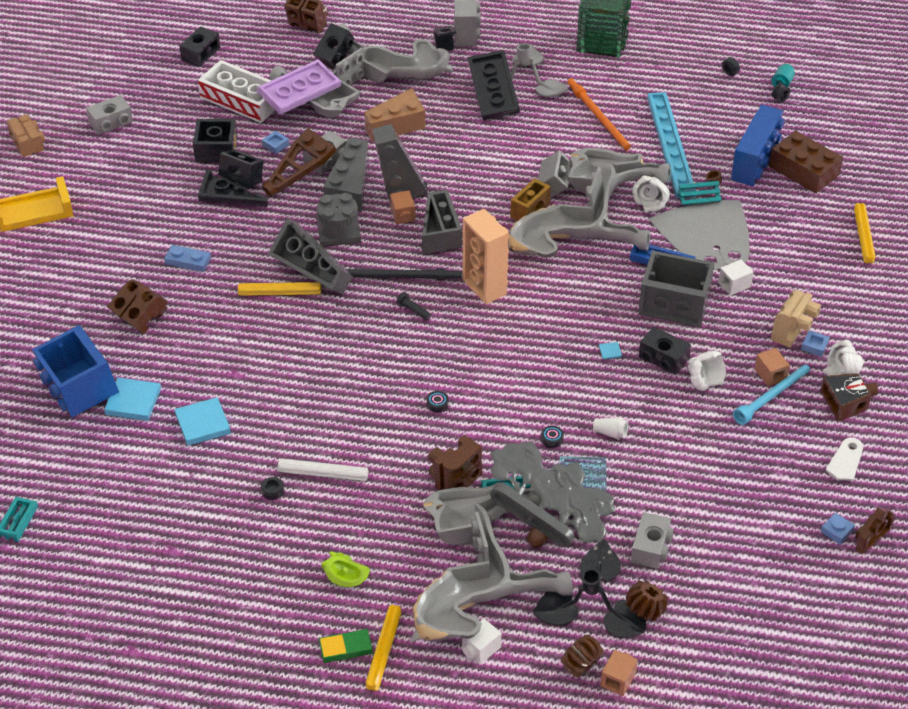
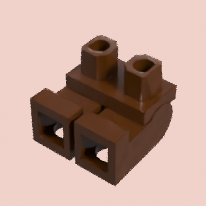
M287 0L284 4L289 25L299 26L302 29L313 30L317 33H321L324 27H326L328 10L324 6L323 1Z
M131 279L125 283L108 304L107 308L145 334L149 328L146 326L152 317H162L167 310L165 305L168 301L140 281Z
M463 435L458 440V448L455 451L450 447L445 452L438 447L434 448L428 454V461L433 463L429 468V475L435 479V487L438 490L471 485L482 475V446L466 435Z

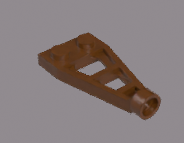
M307 128L293 142L269 180L261 186L268 196L273 197L323 165L337 151L335 146ZM303 150L313 157L312 160L304 165L294 162L298 153ZM288 166L296 170L288 178H284L281 175Z

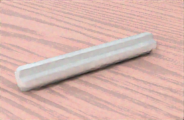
M282 458L278 462V471L284 473L367 481L369 474L366 467Z

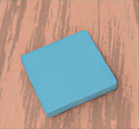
M618 342L599 344L603 359L622 357Z

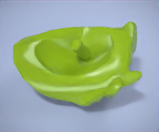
M330 551L331 557L321 563V567L328 579L342 587L360 585L367 579L370 573L369 567L354 562L350 556L344 555L341 552Z

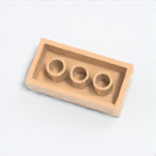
M482 209L463 218V281L485 304H488L507 295L509 232L496 221L493 215Z

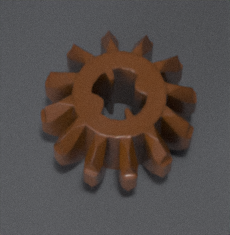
M638 580L636 584L629 588L625 604L630 608L631 613L637 614V617H642L645 621L649 619L656 621L667 609L668 596L663 594L664 590L656 587V584L652 585L647 580L645 582Z
M587 634L580 637L568 648L561 658V663L574 677H581L597 663L603 655L604 649L595 638Z

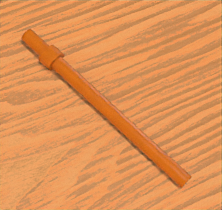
M570 78L567 84L573 89L574 95L586 104L626 151L629 150L631 144L590 99L583 86L578 85L573 78Z

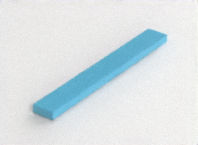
M648 93L647 100L664 159L667 164H671L670 179L675 197L680 198L678 186L694 182L667 93ZM685 189L684 192L696 191V189Z

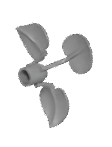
M522 43L517 45V54L513 57L512 80L517 65H530L533 68L539 85L536 87L537 94L543 97H554L568 91V87L560 81L548 79L542 82L535 65L543 62V55L531 44Z

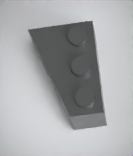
M448 190L429 192L422 232V254L462 248V228Z

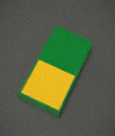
M368 629L319 638L323 663L373 654Z

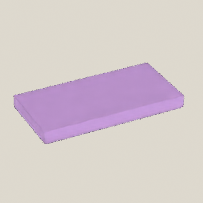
M318 59L257 87V93L281 115L340 87L342 81Z

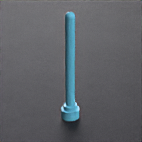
M808 365L801 366L750 405H741L733 411L735 421L740 425L747 424L752 420L755 411L810 371V367Z

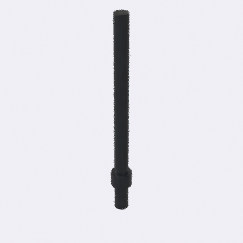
M437 268V270L346 269L353 277L437 279V281L462 279V271L446 270V268Z

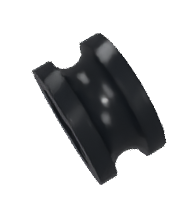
M780 83L773 89L772 97L782 103L789 97L791 90Z

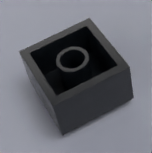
M197 119L193 139L195 162H219L220 153L232 148L236 150L238 138L236 119Z

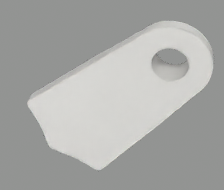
M856 438L845 439L827 466L826 472L837 481L846 480L853 482L863 450L862 442Z

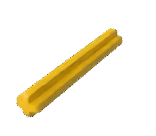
M856 203L854 212L863 260L866 264H872L875 261V252L866 205L864 203Z
M321 283L238 284V295L321 294Z
M392 604L388 607L366 679V688L368 690L377 691L380 687L401 616V607Z

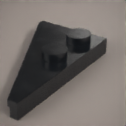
M206 170L198 193L199 201L268 207V198H265L259 193L253 195L247 192L246 187L231 182L225 177L219 179L212 175V171Z

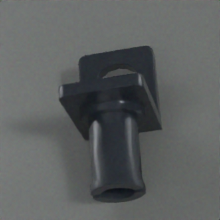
M452 26L433 29L436 49L454 50L453 34L457 33Z

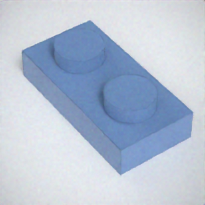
M171 245L164 260L166 265L204 272L211 260V253Z

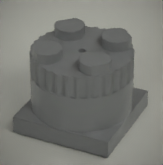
M348 193L323 195L317 205L316 214L320 245L323 247L361 243L358 206L356 201L353 200L352 195Z

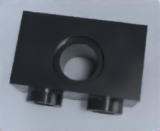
M330 23L313 55L324 65L336 69V64L345 58L355 38L349 30Z
M200 26L179 46L181 61L200 67L220 49L219 33Z
M232 148L220 153L218 175L227 178L231 182L240 183L246 188H251L262 182L264 160Z
M653 327L640 341L639 357L676 375L689 360L691 344Z

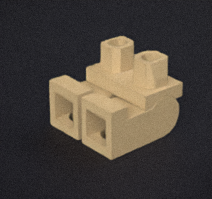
M794 290L790 293L789 298L775 317L771 336L772 341L791 348L801 330L807 332L810 330L813 323V318L811 317L817 318L821 309V304L811 301L813 294L807 292L804 294L799 290Z

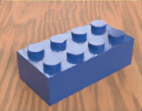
M760 105L735 149L731 175L732 181L753 187L756 181L761 179L763 168L768 167L771 149L782 140L780 130L783 129L785 119H782L784 110Z

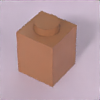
M410 190L391 193L390 209L395 223L402 224L416 221L415 204Z
M777 348L757 354L755 371L768 387L780 383L788 377L790 365Z
M614 649L602 671L600 686L624 696L636 674L638 659L628 653H622Z

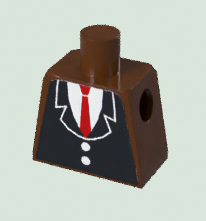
M857 373L823 376L820 392L836 420L842 421L866 411L869 408L871 396L878 395V386L875 382L865 384Z

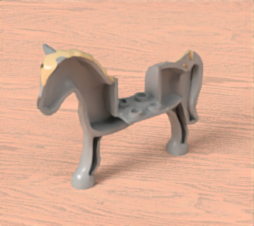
M600 148L577 150L570 156L573 167L569 172L568 178L575 189L586 193V197L589 198L588 206L558 204L556 206L553 204L549 208H542L531 212L513 224L508 242V249L522 254L539 255L543 258L555 256L558 251L557 243L552 238L565 239L575 237L582 239L603 238L622 240L636 245L640 250L647 251L650 245V230H639L631 224L611 223L608 218L609 198L618 185L630 180L641 179L642 176L656 177L662 183H669L671 164H656L652 162L643 164L641 153L622 154Z
M496 484L485 488L458 487L439 490L431 494L423 502L426 511L434 517L438 536L443 542L451 545L472 543L474 551L478 550L479 554H477L478 563L447 568L442 577L435 579L418 596L417 602L413 606L416 630L410 640L411 643L421 638L427 641L473 638L480 632L482 623L478 618L464 613L462 610L470 608L476 603L488 602L507 595L529 591L557 592L562 596L573 595L572 580L568 571L556 574L543 569L519 574L510 569L491 526L497 518L508 512L495 503L490 496V492ZM533 491L523 492L522 495L539 506L541 497Z

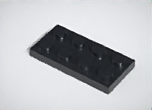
M500 50L467 57L482 120L520 113L505 51Z

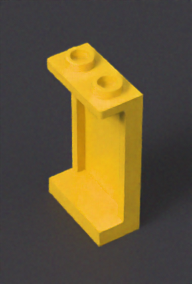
M64 177L55 178L57 187L0 199L1 232L74 217Z

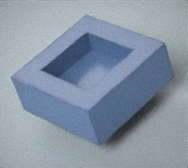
M277 131L262 139V146L275 154L290 145L289 138Z
M809 330L801 350L822 357L830 337Z
M835 513L822 526L821 533L841 545L854 531L855 525Z

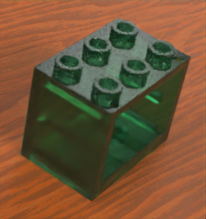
M581 0L578 14L576 52L620 58L621 51H625L626 40H628L629 29H627V25L630 22L629 10L632 0Z

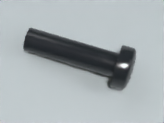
M402 292L396 300L397 305L400 307L406 306L426 321L431 318V313L410 300L409 294Z

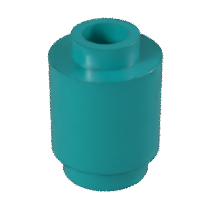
M790 64L780 65L771 79L772 85L776 87L782 83L785 87H789L795 76L793 66Z

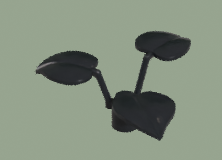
M605 539L593 546L583 557L580 564L582 585L578 586V592L574 599H572V595L562 596L557 592L547 591L533 609L534 615L544 623L563 626L577 618L578 608L575 604L579 601L583 592L589 595L599 593L607 609L611 611L604 618V625L608 633L617 638H629L641 635L646 631V621L642 617H637V614L630 612V608L625 604L627 600L618 601L613 608L604 592V588H602V581L614 579L621 569L618 556Z

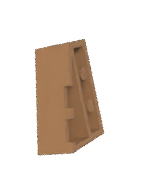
M413 88L364 112L365 131L371 142L374 141L372 129L392 124L398 135L426 128L425 109Z

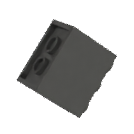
M652 250L641 284L638 315L701 328L711 294L715 263Z

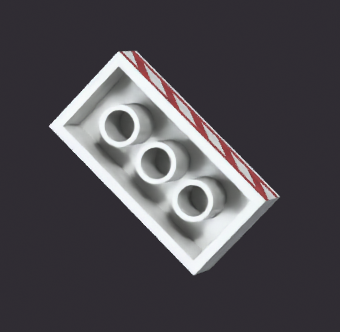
M220 60L198 79L200 98L254 121L262 123L275 111L257 93V87L271 81L262 76Z

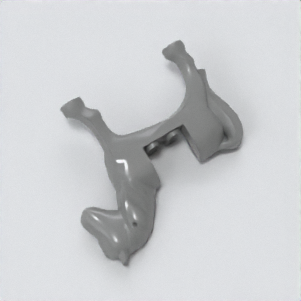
M341 23L340 25H338L344 29L349 30L351 33L350 28L345 24ZM424 39L414 41L412 56L399 54L380 46H363L354 40L352 47L347 51L351 55L337 63L336 69L332 71L342 81L341 86L309 101V104L315 111L325 117L338 116L346 106L360 97V91L351 85L365 76L377 83L395 76L399 78L430 79L442 72H453V68L448 65L450 55L447 50L436 49L430 41ZM275 66L270 73L269 79L272 81L287 74V71L281 66Z

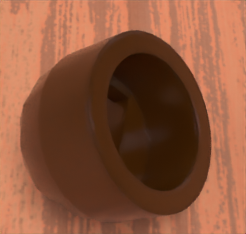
M719 170L709 171L705 176L707 182L719 181V185L722 183V175Z
M534 527L531 528L527 535L528 543L534 548L541 547L548 539L544 533Z

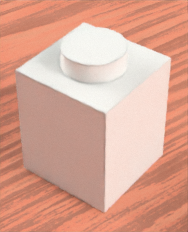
M738 260L720 268L718 283L731 296L751 287L753 271L742 260Z
M485 619L480 621L482 623L481 630L476 636L471 639L462 638L463 653L469 659L475 660L479 665L501 648L502 633Z

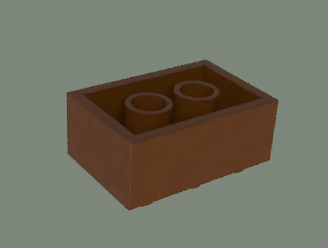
M795 130L771 149L769 167L817 194L840 175L843 157Z

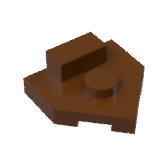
M877 507L866 523L857 530L855 538L858 541L855 550L860 554H864L892 529L895 513L889 509Z

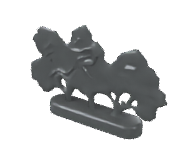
M532 441L521 442L520 444H506L503 450L495 449L494 452L490 453L494 461L490 469L492 476L501 481L510 480L514 486V489L503 483L496 484L490 492V496L495 503L530 527H534L544 533L550 541L560 547H569L574 539L573 531L566 525H573L583 542L595 540L599 543L603 540L607 530L600 516H607L615 512L614 499L611 494L598 487L584 488L582 483L585 474L578 462L570 463L568 466L554 464L551 470H546L543 468L541 453ZM509 472L512 473V479L508 477ZM517 473L521 474L523 478L521 487H519L520 483L516 482ZM530 484L531 487L527 489L525 485ZM533 491L541 497L539 506L522 495L523 492ZM544 508L557 510L560 513L559 520L544 511ZM574 515L573 520H568V517Z

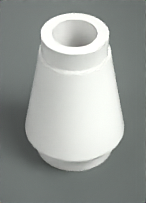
M622 417L596 418L593 430L594 432L619 440L620 438H626L628 421L623 420Z

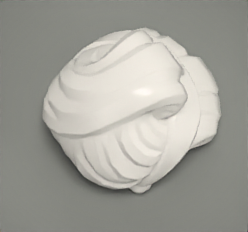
M642 176L632 188L635 203L643 205L645 212H657L669 200V189L656 177Z
M843 340L831 346L827 359L830 366H827L823 373L827 374V376L859 374L864 361L859 354H856L851 342Z
M707 351L689 360L688 369L691 374V383L697 390L705 391L709 386L724 384L726 368L721 352Z

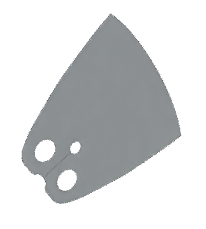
M721 200L720 202L693 204L672 209L649 218L659 232L681 253L696 256L695 259L703 261L707 256L715 257L717 263L714 266V270L738 260L746 263L749 258V232L740 200ZM719 246L720 250H714L713 247ZM737 251L741 254V258L737 260L730 259L728 253Z

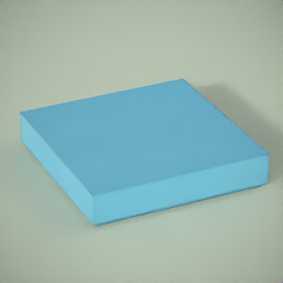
M118 377L116 385L119 393L109 397L104 409L105 415L149 421L161 390V384Z
M218 397L174 409L187 446L231 434Z

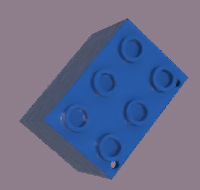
M80 324L32 349L35 355L32 361L37 370H41L39 374L41 381L45 386L49 384L48 390L54 399L58 397L57 403L63 412L67 410L71 417L119 393L108 362Z

